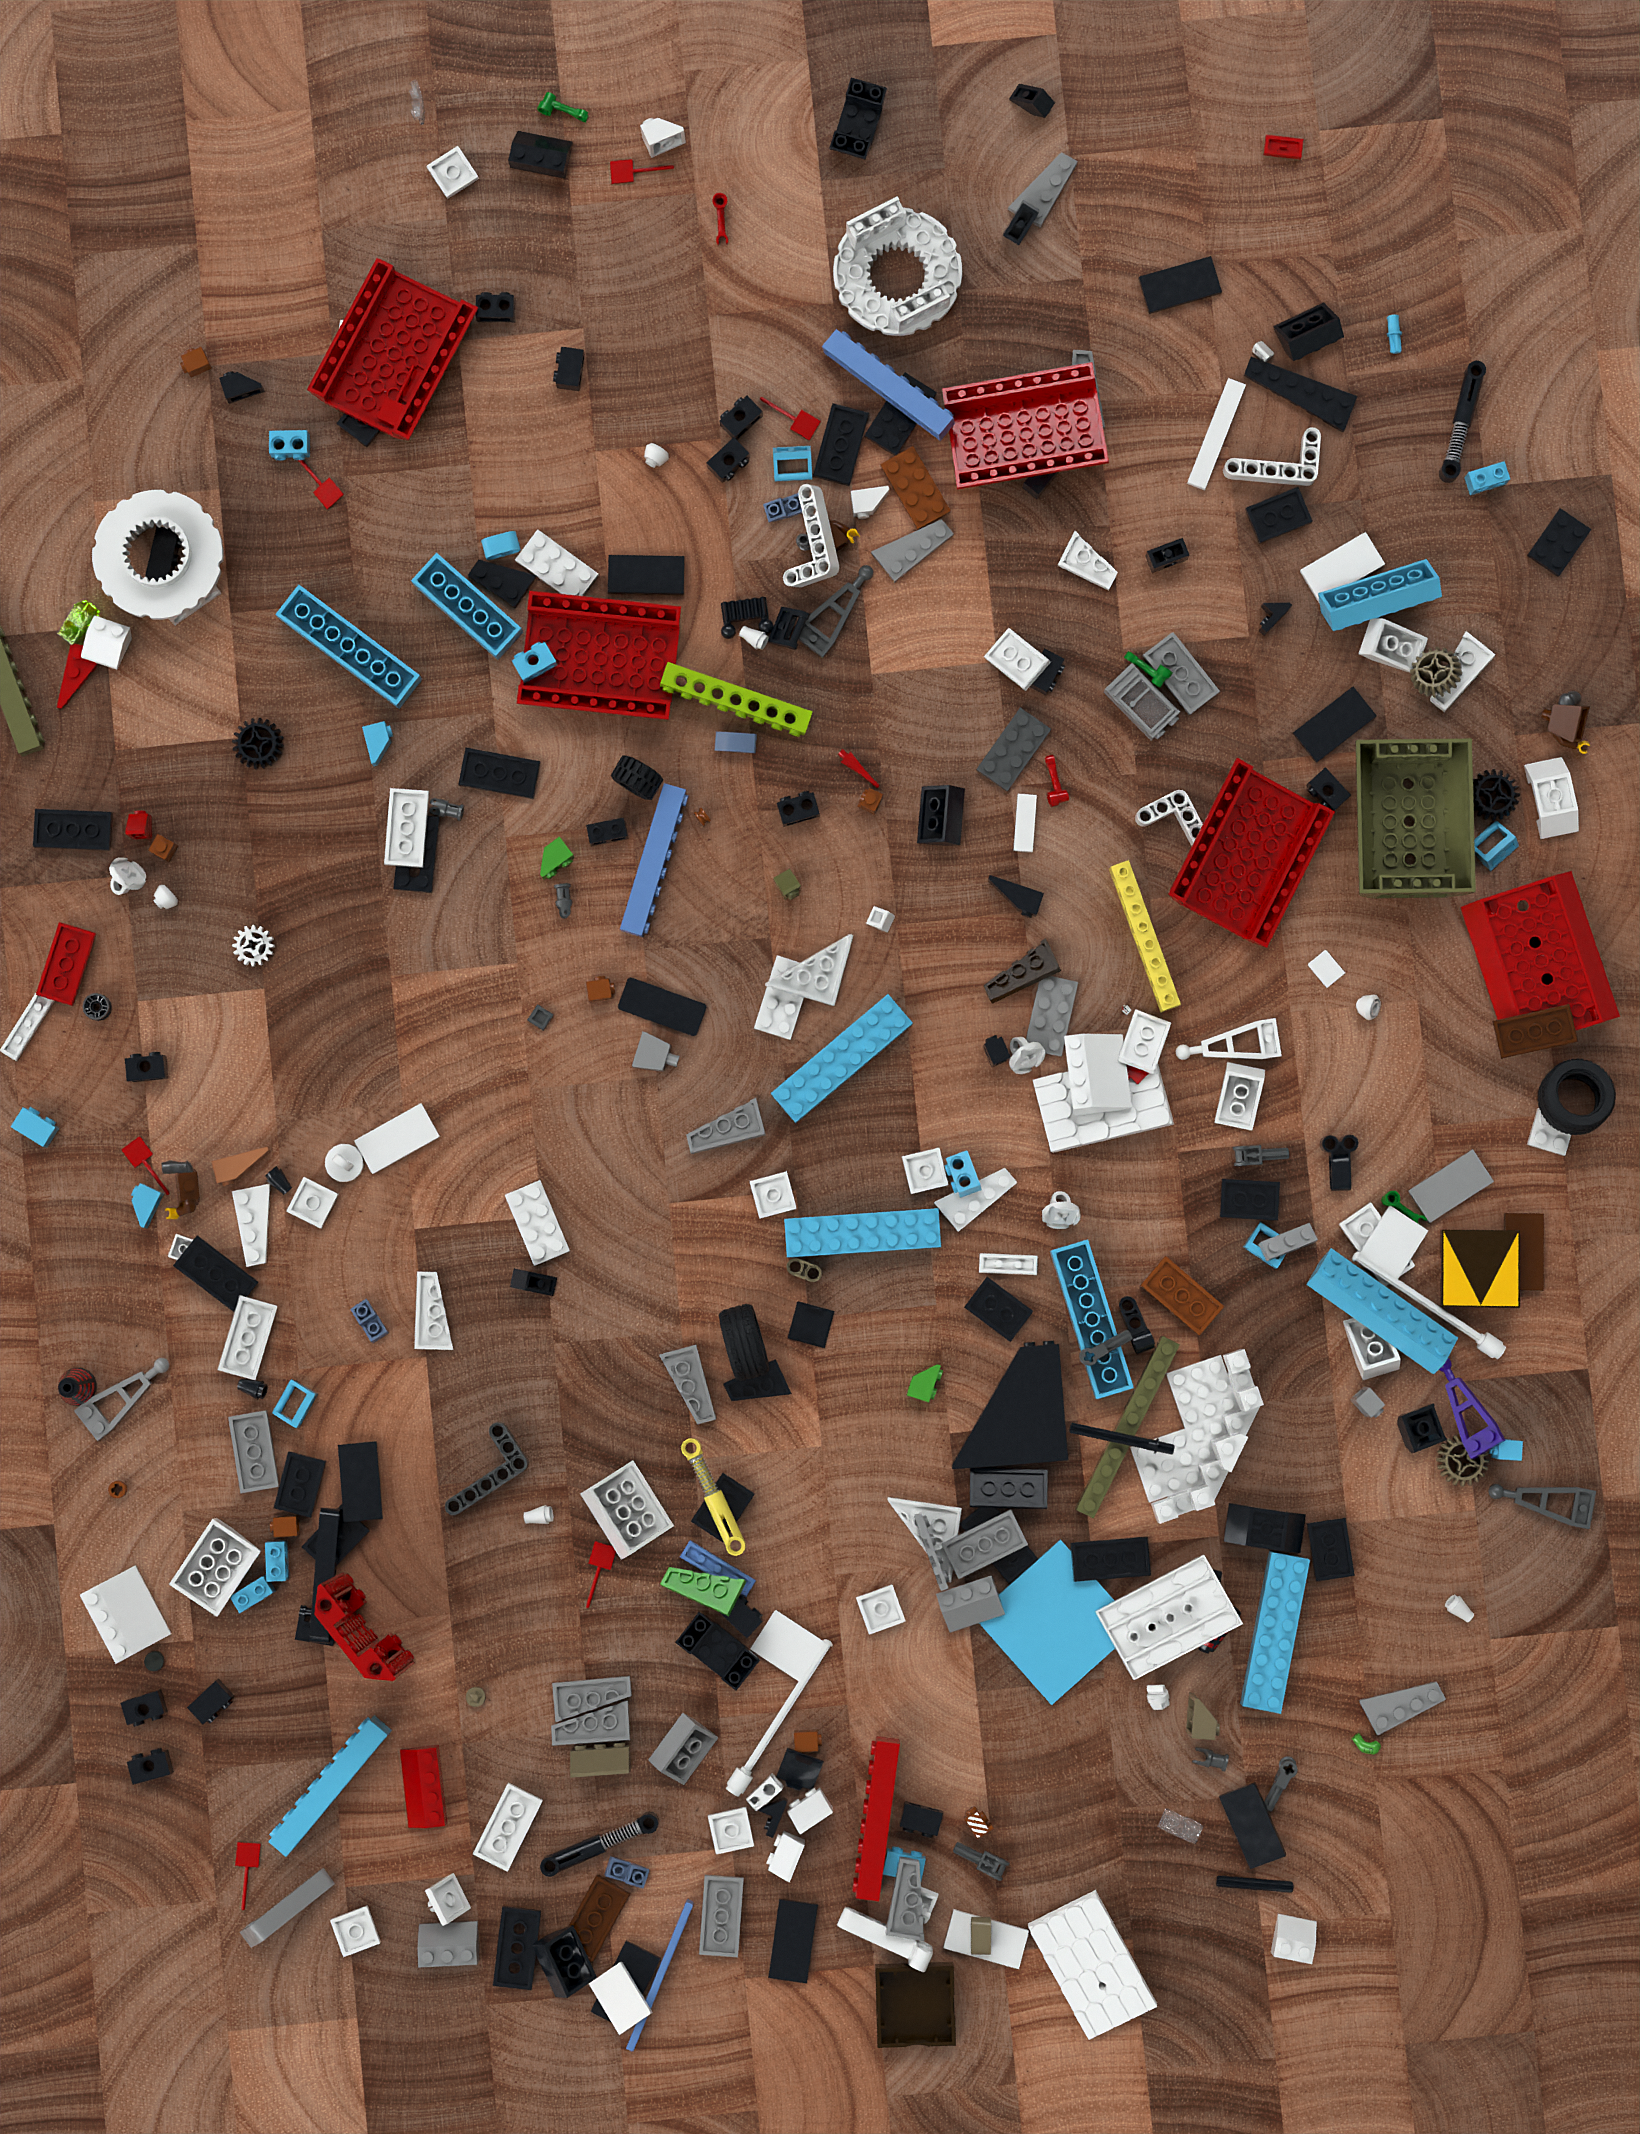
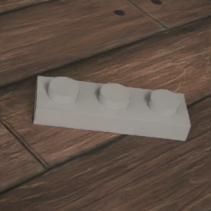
M1310 1223L1262 1241L1258 1245L1266 1261H1270L1313 1244L1318 1239Z

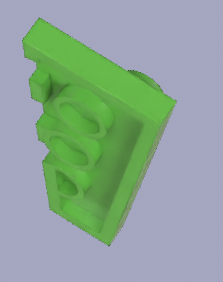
M669 1567L660 1585L729 1616L746 1581L744 1579H732L726 1576L720 1577L708 1573H696L690 1570Z

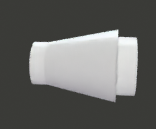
M743 626L739 633V636L744 638L755 649L763 650L769 639L765 632Z
M544 1505L524 1512L526 1524H549L554 1519L551 1506Z
M1452 1595L1446 1601L1445 1607L1448 1612L1466 1622H1469L1474 1617V1613L1460 1596Z

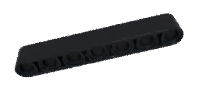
M320 1509L309 1642L329 1644L331 1635L314 1613L318 1585L336 1576L341 1509Z

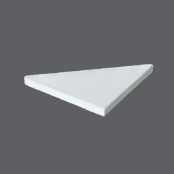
M848 934L766 982L765 986L835 1006L853 935Z
M888 1497V1502L925 1551L926 1549L914 1514L921 1512L922 1516H927L930 1524L927 1527L929 1535L933 1534L937 1544L933 1547L936 1553H940L943 1561L940 1564L942 1571L946 1570L949 1582H951L953 1567L942 1543L958 1536L962 1508Z

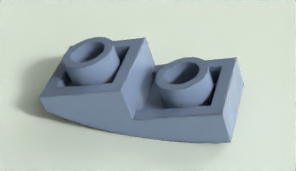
M798 493L763 504L769 523L802 513Z
M716 731L715 751L756 753L757 734Z
M367 1299L350 1309L372 1343L389 1333Z
M610 1856L604 1875L644 1889L649 1869Z

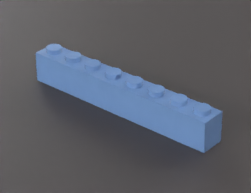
M836 329L823 344V352L938 440L941 441L955 424L954 415L945 408L943 410L940 408L935 399L931 397L928 399L919 387H912L907 378L902 375L899 377L894 373L895 370L888 364L883 365L875 354L871 353L870 355L867 353L862 344L859 342L855 344L846 332H840Z
M663 784L620 930L622 932L643 937L644 933L648 934L650 928L648 919L650 915L653 916L656 907L653 902L655 897H659L661 891L659 882L660 879L665 878L667 868H664L666 860L670 861L672 850H670L671 842L675 843L678 832L675 829L677 824H681L683 818L681 809L682 806L686 807L689 798L686 795V789Z

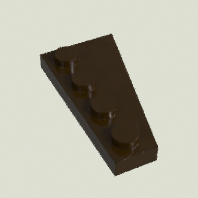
M1045 938L1038 947L1030 949L1025 957L1013 962L1008 970L1000 972L983 986L993 1004L1060 972L1061 969Z

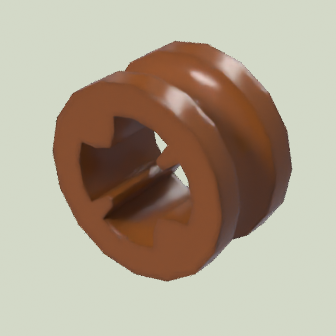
M701 807L699 812H694L695 817L703 827L706 822L711 821Z
M114 1481L109 1485L108 1492L113 1498H121L127 1493V1485L123 1481ZM116 1484H119V1487H122L123 1489L119 1492V1495L116 1494L117 1492L113 1491V1488L116 1487Z

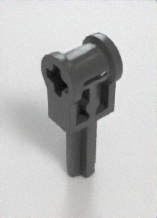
M1261 1145L1233 1147L1235 1151L1234 1166L1262 1165V1161L1289 1158L1288 1148L1261 1149Z
M1125 1330L1092 1348H1085L1080 1352L1079 1359L1084 1365H1094L1100 1357L1133 1339L1129 1330ZM1085 1352L1093 1353L1091 1362L1084 1360Z
M1285 1756L1279 1762V1770L1264 1801L1267 1810L1270 1812L1273 1811L1290 1779L1297 1774L1296 1761L1292 1757ZM1289 1764H1291L1292 1769L1288 1768L1287 1770H1285L1284 1766H1289Z
M957 1842L953 1849L955 1854L977 1864V1870L999 1881L1003 1880L1002 1875L1006 1867L1010 1865V1862L986 1850L982 1854L960 1842Z

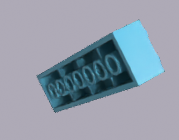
M299 584L275 614L282 622L398 709L401 708L422 680L418 673Z
M887 994L771 1092V1095L795 1123L799 1122L911 1027L913 1022Z
M938 1208L784 1219L787 1258L941 1247Z
M1088 1239L1051 1250L1050 1254L1080 1351L1085 1348H1092L1116 1336V1328ZM1121 1346L1100 1357L1094 1365H1085L1095 1399L1134 1388ZM1085 1352L1084 1360L1091 1362L1093 1353Z
M1332 1248L1320 1260L1306 1284L1432 1374H1435L1445 1364L1458 1339L1454 1334Z
M1269 1551L1240 1701V1704L1244 1707L1281 1714L1310 1563L1308 1558Z
M375 1715L371 1719L367 1717L358 1727L360 1732L358 1734L355 1732L345 1743L347 1747L345 1749L342 1747L332 1758L335 1762L333 1764L330 1762L321 1771V1779L317 1777L307 1788L310 1792L308 1794L304 1793L295 1803L296 1809L292 1808L282 1818L284 1823H279L269 1834L272 1838L268 1842L285 1857L293 1851L392 1731Z

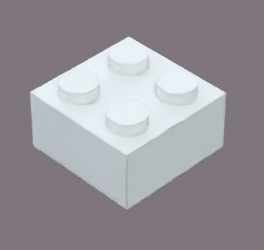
M176 1234L168 1257L177 1260L193 1239Z

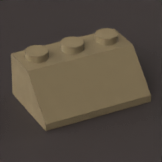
M1189 1692L1186 1732L1191 1738L1215 1740V1736H1219L1220 1724L1217 1723V1720L1194 1693Z
M625 1742L613 1743V1746L607 1747L605 1743L594 1744L593 1748H586V1745H576L575 1749L570 1751V1778L626 1774L631 1770L630 1745H625Z

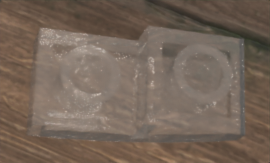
M414 80L410 82L412 89L409 92L413 99L411 102L413 109L410 112L414 120L418 119L420 125H422L425 121L424 100L418 82Z
M1168 1808L1164 1810L1157 1826L1196 1844L1203 1829V1825L1188 1817H1182Z

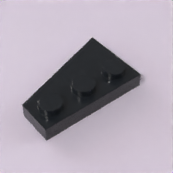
M479 559L468 574L474 581L515 608L537 577L533 574Z
M776 1359L768 1362L769 1372L766 1375H760L759 1377H753L744 1381L734 1378L723 1383L731 1401L789 1395L792 1393Z

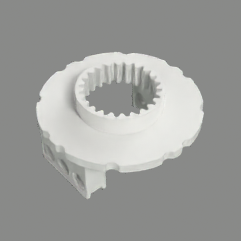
M897 196L846 222V234L839 243V254L835 256L833 266L835 289L840 292L839 300L842 305L848 307L849 315L869 330H880L884 335L891 336L911 335L918 329L926 330L931 327L932 322L940 321L948 313L957 298L956 290L961 286L962 279L961 256L955 250L957 245L954 239L947 235V229L940 222L923 212L915 213L913 209L903 208ZM890 247L893 250L900 247L901 251L908 248V253L914 251V256H920L919 262H923V269H925L922 289L919 288L918 294L914 293L911 298L909 296L906 297L905 301H902L901 298L898 302H895L894 298L887 301V296L881 298V293H875L876 288L872 286V280H870L873 260H877V254L882 255L883 250L889 252Z
M148 490L133 494L129 500L120 501L116 509L109 511L103 518L94 538L96 546L92 548V562L96 578L102 582V590L107 596L113 598V602L118 607L132 615L141 618L149 616L152 620L169 619L174 625H177L221 594L216 584L221 575L220 564L223 562L224 552L219 530L214 528L213 519L208 513L203 512L200 504L177 492L168 494L164 490ZM154 524L158 527L163 525L166 529L170 528L182 541L181 544L184 547L182 553L185 555V557L181 558L183 564H178L177 566L179 571L173 570L172 577L166 575V580L160 577L158 582L154 578L149 580L147 577L143 578L140 574H137L130 564L131 560L127 557L130 555L127 548L132 547L129 542L137 539V536L146 529L153 528Z

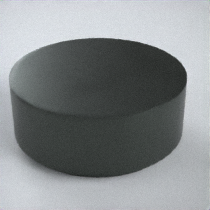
M158 1651L148 1653L144 1659L145 1667L150 1671L160 1670L165 1663L163 1654Z

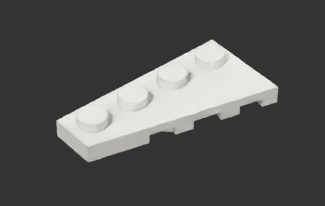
M1467 631L1454 653V656L1459 658V662L1462 665V675L1459 676L1460 682H1455L1456 688H1450L1451 694L1445 691L1443 697L1439 693L1436 698L1433 696L1430 698V701L1444 713L1495 657L1492 651Z
M1006 1168L979 1180L982 1190L961 1198L958 1192L952 1193L935 1201L934 1204L959 1232L1017 1183Z
M271 1184L232 1191L246 1267L267 1263Z
M417 1272L414 1349L453 1350L437 1272Z

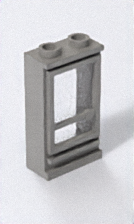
M1133 663L1104 690L1105 695L1151 741L1154 738L1158 740L1166 732L1164 728L1168 724L1172 726L1179 720L1177 716L1180 711L1173 706Z

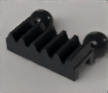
M766 597L721 603L724 626L721 628V635L724 638L731 639L736 634V629L731 622L760 618L759 630L766 634L771 633L774 625L769 620Z

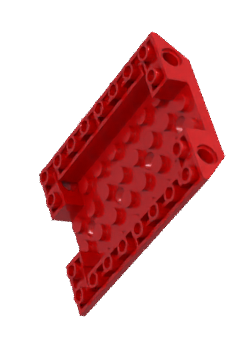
M1572 871L1547 877L1460 907L1497 1020L1567 1004L1570 1005L1576 1031L1620 1017ZM1519 901H1526L1528 903L1526 911L1518 910L1517 904ZM1532 937L1539 938L1540 946L1538 948L1530 946L1529 941ZM1544 974L1552 976L1553 981L1551 984L1546 985L1542 982L1541 978Z
M342 1572L318 1585L314 1615L364 1678L394 1681L415 1663L413 1661L415 1657L408 1649L405 1651L401 1646L403 1642L396 1634L390 1633L378 1642V1635L373 1629L369 1630L366 1627L364 1617L360 1613L358 1615L355 1613L367 1603L365 1600L366 1595L360 1588L358 1590L353 1585L354 1580L348 1573L345 1575ZM351 1592L349 1599L343 1598L346 1593ZM391 1650L398 1651L396 1654L390 1657Z

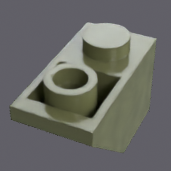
M790 868L773 878L785 900L787 898L792 900L800 895L801 885Z

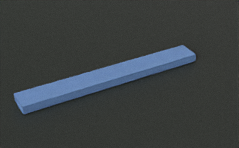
M689 1899L685 1902L645 2001L650 2009L694 1903ZM647 2017L635 2025L626 2047L627 2050L634 2051Z

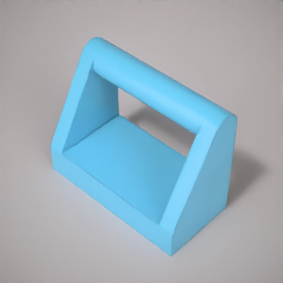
M811 446L773 448L775 482L812 480ZM807 459L808 472L778 474L777 460Z
M1497 820L1474 839L1475 855L1490 871L1519 847L1516 836ZM1498 829L1505 838L1486 855L1483 854L1477 847Z
M1259 1222L1243 1248L1274 1269H1277L1285 1255L1266 1261L1260 1247L1254 1244L1253 1241L1259 1231L1270 1238L1279 1234L1262 1222Z
M291 1379L272 1414L291 1426L299 1428L318 1393ZM297 1387L305 1392L306 1396L294 1418L291 1419L282 1414L281 1411L294 1388Z

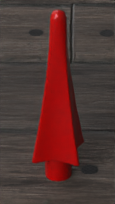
M842 749L838 753L843 759L841 763L864 777L876 788L879 787V784L863 768L851 751L848 754Z

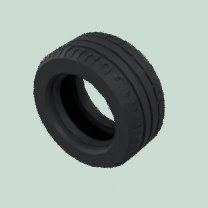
M1579 1058L1563 1061L1545 1076L1539 1086L1537 1095L1539 1110H1541V1114L1546 1119V1122L1557 1131L1560 1130V1132L1569 1135L1590 1133L1603 1124L1614 1109L1616 1092L1612 1079H1610V1076L1607 1075L1608 1073L1601 1066L1592 1061ZM1568 1079L1580 1080L1587 1084L1594 1093V1110L1586 1115H1577L1566 1110L1559 1101V1084Z
M743 1304L742 1306L739 1305L735 1306V1308L731 1307L722 1310L719 1313V1321L728 1358L736 1380L744 1381L753 1377H759L760 1375H766L769 1372V1363L753 1306Z

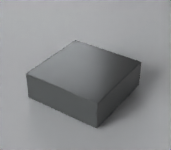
M537 1004L527 1021L544 1031L554 1015Z

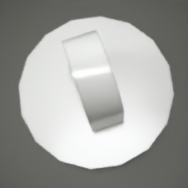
M116 858L109 867L110 874L113 877L110 886L117 895L125 894L130 889L138 890L146 882V873L143 868L134 861L132 863L127 861V858Z
M1024 1037L1013 1038L1010 1042V1050L1013 1054L1009 1061L1010 1068L1016 1074L1029 1073L1032 1071L1031 1068L1033 1066H1039L1044 1060L1046 1054L1044 1047L1039 1042L1028 1043Z
M350 1144L334 1146L325 1158L327 1173L339 1182L355 1180L363 1170V1156L356 1147Z
M1062 1191L1055 1192L1051 1197L1050 1204L1042 1210V1221L1046 1222L1047 1226L1051 1228L1066 1229L1069 1228V1225L1073 1224L1074 1226L1080 1221L1079 1207L1071 1203L1069 1195ZM1056 1199H1062L1064 1202H1057Z

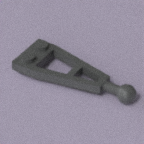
M868 565L862 566L858 571L859 576L853 584L849 582L813 611L809 619L805 621L798 640L821 658H824L836 642L860 594L858 588L865 580H870L873 577V569ZM849 591L853 595L844 610L835 601ZM828 607L841 616L831 638H828L810 624Z
M1493 1484L1489 1488V1495L1493 1499H1500L1502 1497L1512 1498L1514 1503L1567 1525L1590 1529L1596 1491L1578 1487H1516V1491L1503 1489L1499 1484ZM1522 1493H1541L1539 1507L1521 1500ZM1548 1493H1575L1570 1519L1545 1510Z

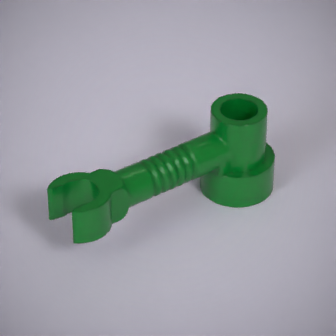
M546 92L543 101H540L537 110L546 116H551L553 109H557L574 116V118L582 122H586L588 119V112L586 110L575 109L555 101L556 96L550 92Z
M1128 651L1124 656L1125 659L1153 677L1151 682L1160 688L1165 680L1169 679L1173 674L1172 671L1161 664L1157 670L1153 669L1132 652Z
M1389 1191L1382 1197L1383 1205L1394 1207L1417 1224L1419 1218L1427 1221L1425 1216L1418 1215L1402 1205L1398 1192Z

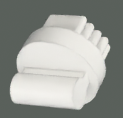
M1147 1685V1699L1153 1710H1163L1169 1706V1693L1165 1685Z

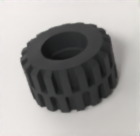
M622 755L611 773V777L616 783L646 800H652L663 782V778L655 770L639 760L626 755Z

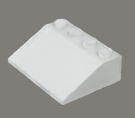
M1076 1034L1064 1036L1074 1115L1131 1109L1132 1103L1127 1065L1117 1061L1124 1042L1123 1034Z
M634 1461L629 1462L581 1493L582 1498L621 1560L674 1526Z
M214 1518L169 1585L218 1617L261 1550L218 1518Z
M136 1565L80 1594L115 1664L172 1634Z

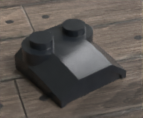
M1434 1403L1398 1416L1397 1425L1405 1447L1411 1453L1421 1451L1447 1440Z

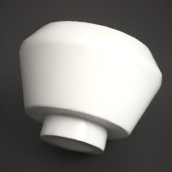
M650 443L646 445L644 458L649 466L655 468L668 461L669 454L660 446Z
M165 885L158 886L154 894L156 899L153 900L160 909L163 907L169 909L178 904L176 896Z
M1377 995L1362 996L1356 1003L1358 1013L1366 1020L1374 1019L1380 1011L1381 1002Z

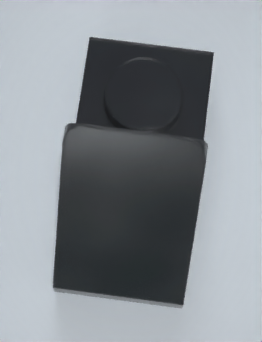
M1290 602L1263 603L1261 608L1271 617L1266 616L1260 623L1262 627L1259 632L1265 636L1289 611L1292 604Z
M781 1798L759 1809L760 1812L772 1816V1819H767L764 1827L767 1830L766 1836L774 1837L787 1804V1798Z

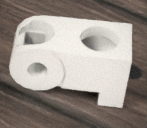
M771 1773L746 1800L757 1811L783 1789L784 1785Z

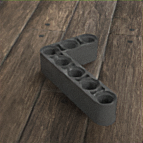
M496 1422L492 1424L489 1428V1434L506 1462L448 1499L445 1503V1510L448 1514L457 1515L528 1468V1458L504 1423ZM497 1425L503 1428L501 1436H496L493 1432L494 1427ZM506 1442H511L514 1445V1450L511 1453L506 1452L504 1449ZM517 1458L524 1460V1467L522 1469L516 1468L514 1464ZM500 1469L507 1470L508 1477L506 1479L499 1477L498 1472ZM485 1479L490 1480L492 1483L490 1490H485L482 1487V1482ZM468 1490H472L476 1494L473 1501L466 1498ZM451 1501L459 1503L458 1511L450 1509Z

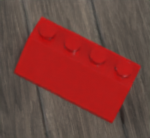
M439 1745L400 1749L408 1828L445 1826L447 1824Z

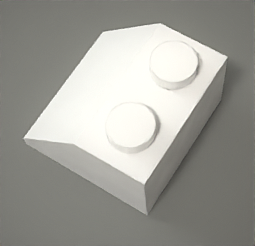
M660 118L647 119L640 125L642 138L651 158L686 143L684 129L679 125Z
M94 615L86 632L81 658L117 670L132 639L130 627Z
M812 1788L805 1793L806 1797L801 1801L796 1799L789 1804L790 1808L787 1812L799 1834H802L833 1813V1807L821 1788L817 1790Z
M783 1831L782 1835H777L774 1846H777L774 1854L770 1853L766 1864H769L768 1870L790 1882L805 1846V1840Z
M1278 1914L1271 1954L1278 1958L1312 1964L1316 1946L1317 1922Z

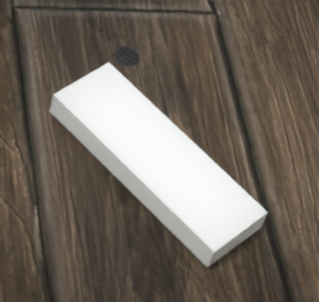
M1017 794L1013 851L1033 852L1037 795Z
M980 1253L979 1273L1037 1275L1038 1256Z

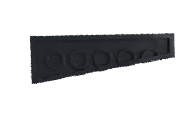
M1250 357L1244 373L1246 378L1271 390L1274 394L1284 397L1295 406L1303 408L1309 414L1317 416L1323 422L1344 432L1357 399L1356 395L1254 357Z

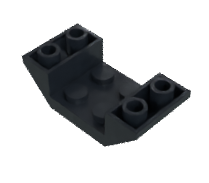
M851 77L837 130L834 131L829 147L830 150L866 160L882 113L887 92L886 87Z
M1229 1503L1224 1542L1301 1553L1306 1514Z
M701 1612L697 1613L675 1642L687 1653L693 1654L717 1673L735 1691H737L760 1661L743 1643Z

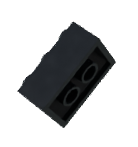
M517 131L512 141L508 159L510 168L565 179L573 142Z
M1324 302L1273 326L1285 353L1293 361L1302 359L1304 356L1344 338L1340 318Z
M952 785L923 786L921 788L917 843L941 846L960 845L965 788Z
M573 1925L550 1933L532 1944L555 1997L568 1998L597 1978Z

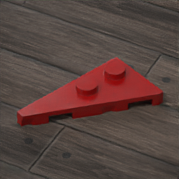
M70 644L57 703L58 709H62L68 704L72 695L77 689L81 688L88 679L89 674L97 668L98 663L81 658L83 645Z

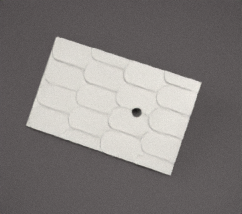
M1158 1063L1154 1074L1149 1073L1139 1084H1136L1131 1078L1129 1079L1131 1109L1075 1116L1069 1072H1061L1033 1080L1050 1150L1053 1153L1174 1125Z
M1205 1555L1191 1560L1095 1611L1133 1680L1243 1624ZM1150 1624H1153L1154 1628L1150 1631L1148 1627Z
M1096 1890L1028 1923L1031 1935L1089 2040L1157 2007L1156 2000Z

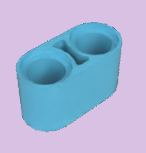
M516 531L505 532L481 540L486 560L504 557L521 551Z

